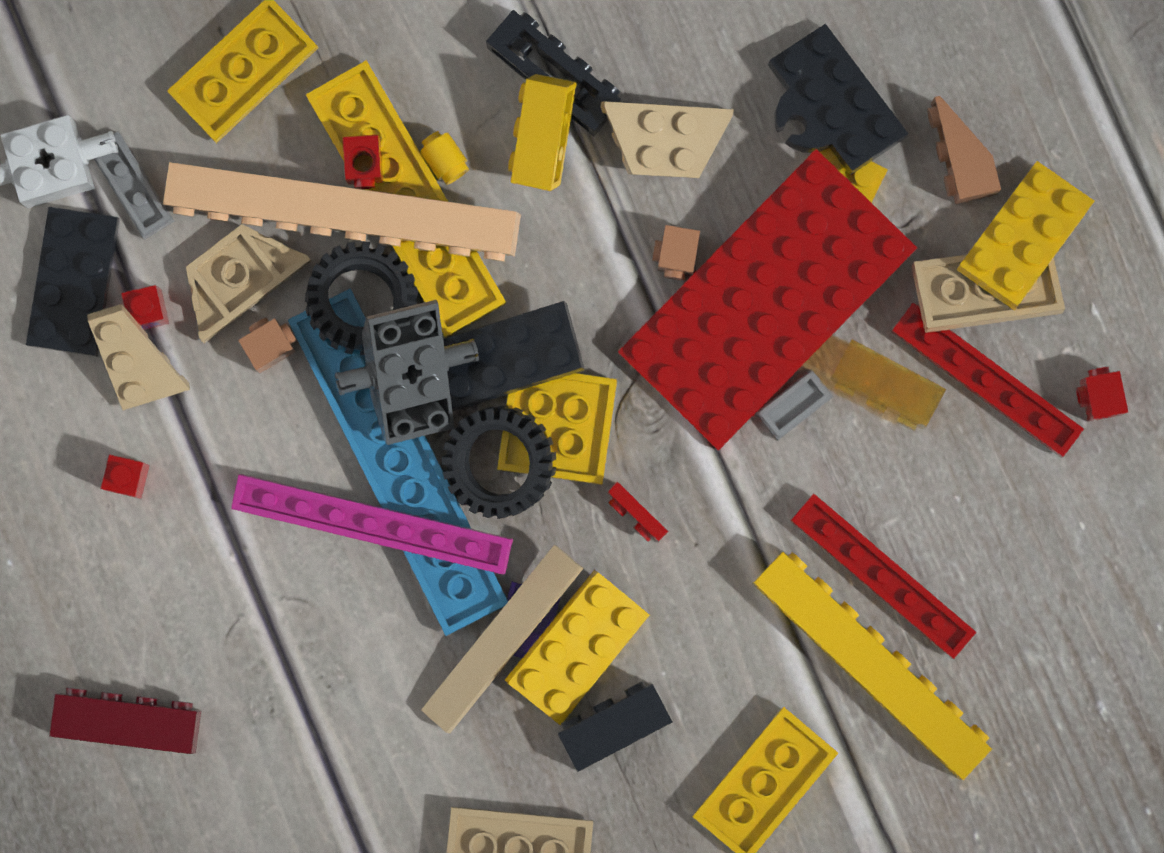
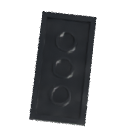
M48 207L26 346L98 357L99 349L89 326L87 315L106 308L120 222L118 217Z
M565 301L443 339L444 347L473 339L478 349V353L475 355L479 356V361L449 367V371H447L452 411L585 370L569 308Z

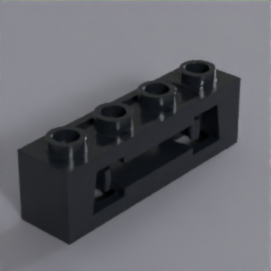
M512 10L486 40L487 49L525 80L535 74L550 77L530 59L526 58L532 51V44L526 42L523 37L525 36L536 45L537 53L572 82H576L578 87L582 88L584 85L597 96L596 98L592 97L585 88H582L575 96V102L578 105H582L588 111L586 113L573 102L571 119L594 137L608 121L606 113H603L601 110V102H621V98L617 96L620 91L608 80L603 79L600 82L590 74L593 69L583 59L577 56L574 60L564 52L566 46L554 35L550 34L546 37L537 30L539 24L529 14L523 12L519 15L515 10ZM513 48L514 50H516L520 54V56L525 60L523 61L510 49Z

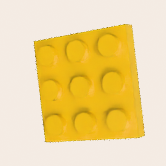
M574 373L508 394L506 406L509 409H522V413L525 415H533L536 418L534 422L537 425L543 424L546 428V431L543 432L546 438L551 437L553 445L550 446L551 452H556V460L553 461V467H556L555 475L551 478L603 485L617 379ZM503 431L497 470L528 474L530 461L524 444L510 432Z

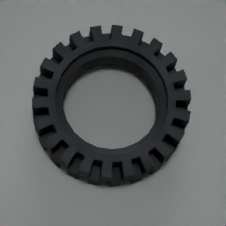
M354 241L348 242L345 249H341L339 245L333 248L330 255L325 253L321 257L320 263H316L312 270L305 294V302H307L306 315L311 316L310 325L313 330L316 328L320 330L319 337L323 341L327 338L332 341L330 345L332 348L337 350L339 345L346 347L345 353L351 355L354 350H360V355H365L361 334L363 327L353 326L344 322L331 307L329 287L341 274L354 270H364L378 275L391 290L393 296L392 310L417 304L418 291L417 287L414 288L413 286L415 278L413 273L407 274L409 266L406 262L403 261L399 264L396 261L398 254L393 251L389 255L383 253L385 246L380 244L377 245L376 249L369 248L370 242L362 241L361 247H355Z
M492 406L465 417L459 422L458 427L452 429L449 434L451 438L445 442L443 448L447 450L446 455L442 456V465L446 464L447 471L443 472L444 480L450 479L452 485L448 489L451 494L456 492L459 495L457 501L461 505L467 504L470 506L468 511L474 514L481 512L483 513L482 517L486 518L497 516V519L522 513L534 506L535 503L545 496L544 492L552 484L550 479L555 475L556 467H553V461L556 460V452H551L550 446L553 445L551 437L546 438L543 433L546 431V428L543 424L537 425L534 422L536 418L533 415H525L522 413L523 410L519 408L509 409L508 406ZM503 430L510 432L518 437L528 452L530 461L529 473L525 482L515 492L509 494L490 492L481 487L471 473L469 465L470 450L478 436L485 431Z

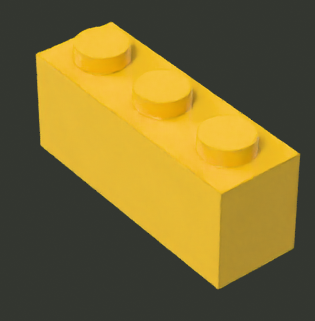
M535 74L521 84L518 96L519 103H522L521 116L517 117L513 129V136L517 138L516 149L512 151L508 162V171L512 172L510 183L552 191L561 185L576 82Z

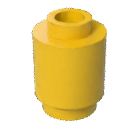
M436 131L421 142L424 148L421 149L420 154L438 180L443 179L446 185L455 182L470 170L466 165V157L448 132L441 135L439 131Z

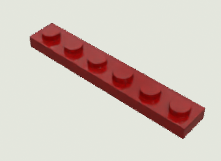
M915 303L910 305L891 332L1060 458L1066 455L1084 430L1083 427L950 329L925 333L920 307Z
M813 493L790 520L951 659H955L977 633L816 494Z

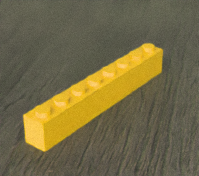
M781 552L752 584L958 779L964 780L992 750L986 744L990 739L987 734L975 724L968 727L960 719L964 713L949 699L943 703L933 694L937 688L924 675H921L919 678L915 677L908 670L911 663L897 650L891 654L882 645L885 641L884 637L872 626H869L867 629L862 627L856 621L859 614L845 601L839 605L830 596L833 590L820 577H817L815 580L809 577L804 572L807 565L796 554L791 552L787 556L784 552Z

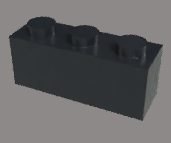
M641 681L624 690L627 696L624 699L614 703L613 699L609 698L593 706L595 714L585 719H582L581 715L578 714L561 723L564 730L560 731L558 736L577 772L673 723L653 684L645 686L644 682Z

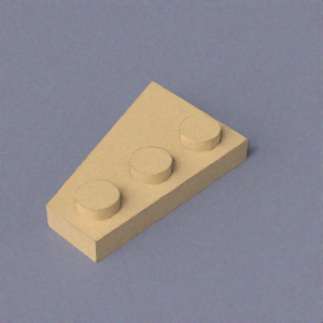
M122 304L87 315L89 326L122 410L190 390V383L174 369L167 356L157 349L148 338V334Z

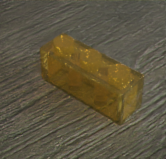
M853 339L848 343L829 379L836 383L834 389L851 398L855 393L867 399L865 403L867 407L880 414H884L887 410L897 415L896 422L913 431L917 427L921 429L927 427L946 391L945 388Z

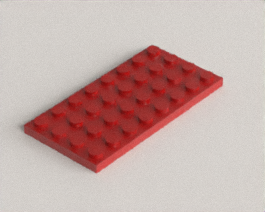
M815 149L627 341L618 353L719 451L899 268L917 247L834 165Z

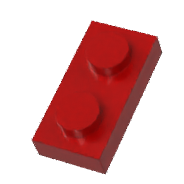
M619 482L607 492L612 497L608 504L622 517L628 513L637 522L633 528L647 542L652 538L659 542L669 532Z

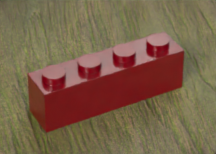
M66 687L65 694H55L49 737L184 754L196 753L201 711L192 710L193 703L172 700L171 707L157 705V698L136 696V702L122 701L123 694L101 692V697L95 698L87 697L86 689Z

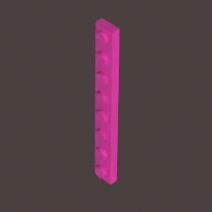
M238 474L231 507L233 510L498 574L506 573L513 542L512 538L244 474Z

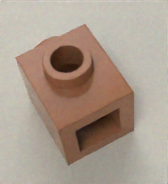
M665 225L663 241L655 240L652 261L659 262L657 271L664 272V278L684 281L685 276L691 277L693 275L700 231Z
M267 318L259 320L249 327L251 333L238 340L254 368L259 373L296 352L292 346V343L297 341L287 323L280 326L275 318L271 321Z

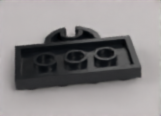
M826 23L769 60V68L787 90L780 97L774 113L777 133L783 131L786 123L790 120L800 121L805 128V132L802 134H792L786 140L785 144L790 148L803 153H812L815 149L820 152L830 148L849 175H852L907 138L909 133Z

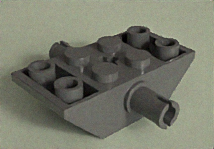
M437 300L367 316L361 333L366 361L365 366L335 373L340 395L370 388L371 399L386 445L455 428L447 371H449V367L479 361V356L475 355L478 353L475 341L469 339L465 342L444 347Z

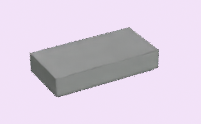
M811 369L757 411L756 414L778 441L834 396Z

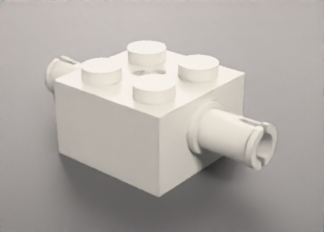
M69 115L1 134L7 159H5L6 163L0 164V186L9 183L15 185L19 202L26 208L95 189L88 167L89 160L111 153H118L117 144L115 145V136L112 131H109L108 133L82 140L76 122ZM50 155L53 160L49 163L50 167L46 169L41 163L45 162V157Z

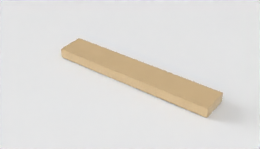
M554 545L421 711L446 733H451L584 568L560 547Z

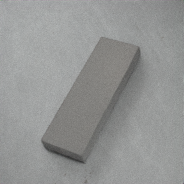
M117 131L114 133L116 139L115 145L117 144L119 152L94 158L141 236L146 240L175 221L121 134Z

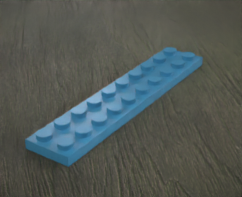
M351 288L329 299L332 309L344 322L353 326L364 327L366 317ZM306 311L288 319L380 506L472 529L455 494H451L448 487L450 484L447 479L444 480L443 470L426 437L421 436L386 445L371 399L370 388L340 395L335 373L364 367L366 363L365 355H360V350H354L352 355L345 353L346 347L339 345L337 350L330 346L332 342L330 339L327 338L323 341L319 337L320 330L318 328L313 330L310 325L311 316H307ZM403 551L445 636L503 608L508 603L494 572Z

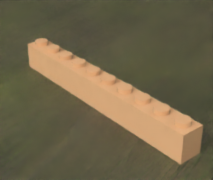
M169 162L163 200L164 205L174 207L173 214L194 217L195 211L208 212L207 219L228 222L229 216L242 217L241 224L262 227L263 220L276 222V229L297 232V225L311 227L310 234L331 237L333 230L345 232V239L365 242L366 235L380 237L379 244L400 247L401 240L415 242L414 249L435 252L436 245L449 247V254L470 257L471 250L484 252V259L505 262V255L515 257L521 214L516 211Z

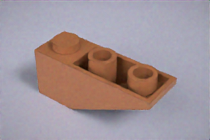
M941 96L934 97L931 102L932 107L927 109L930 126L932 129L937 128L940 139L939 142H936V151L940 163L945 162L948 175L944 176V184L947 195L949 197L954 196L955 204L997 195L1001 187L993 155Z

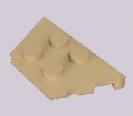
M601 102L600 105L602 112L607 115L613 130L611 133L616 146L622 152V161L628 174L699 178L734 112V109Z
M241 224L186 266L193 308L198 324L199 339L205 344L312 262L307 255Z

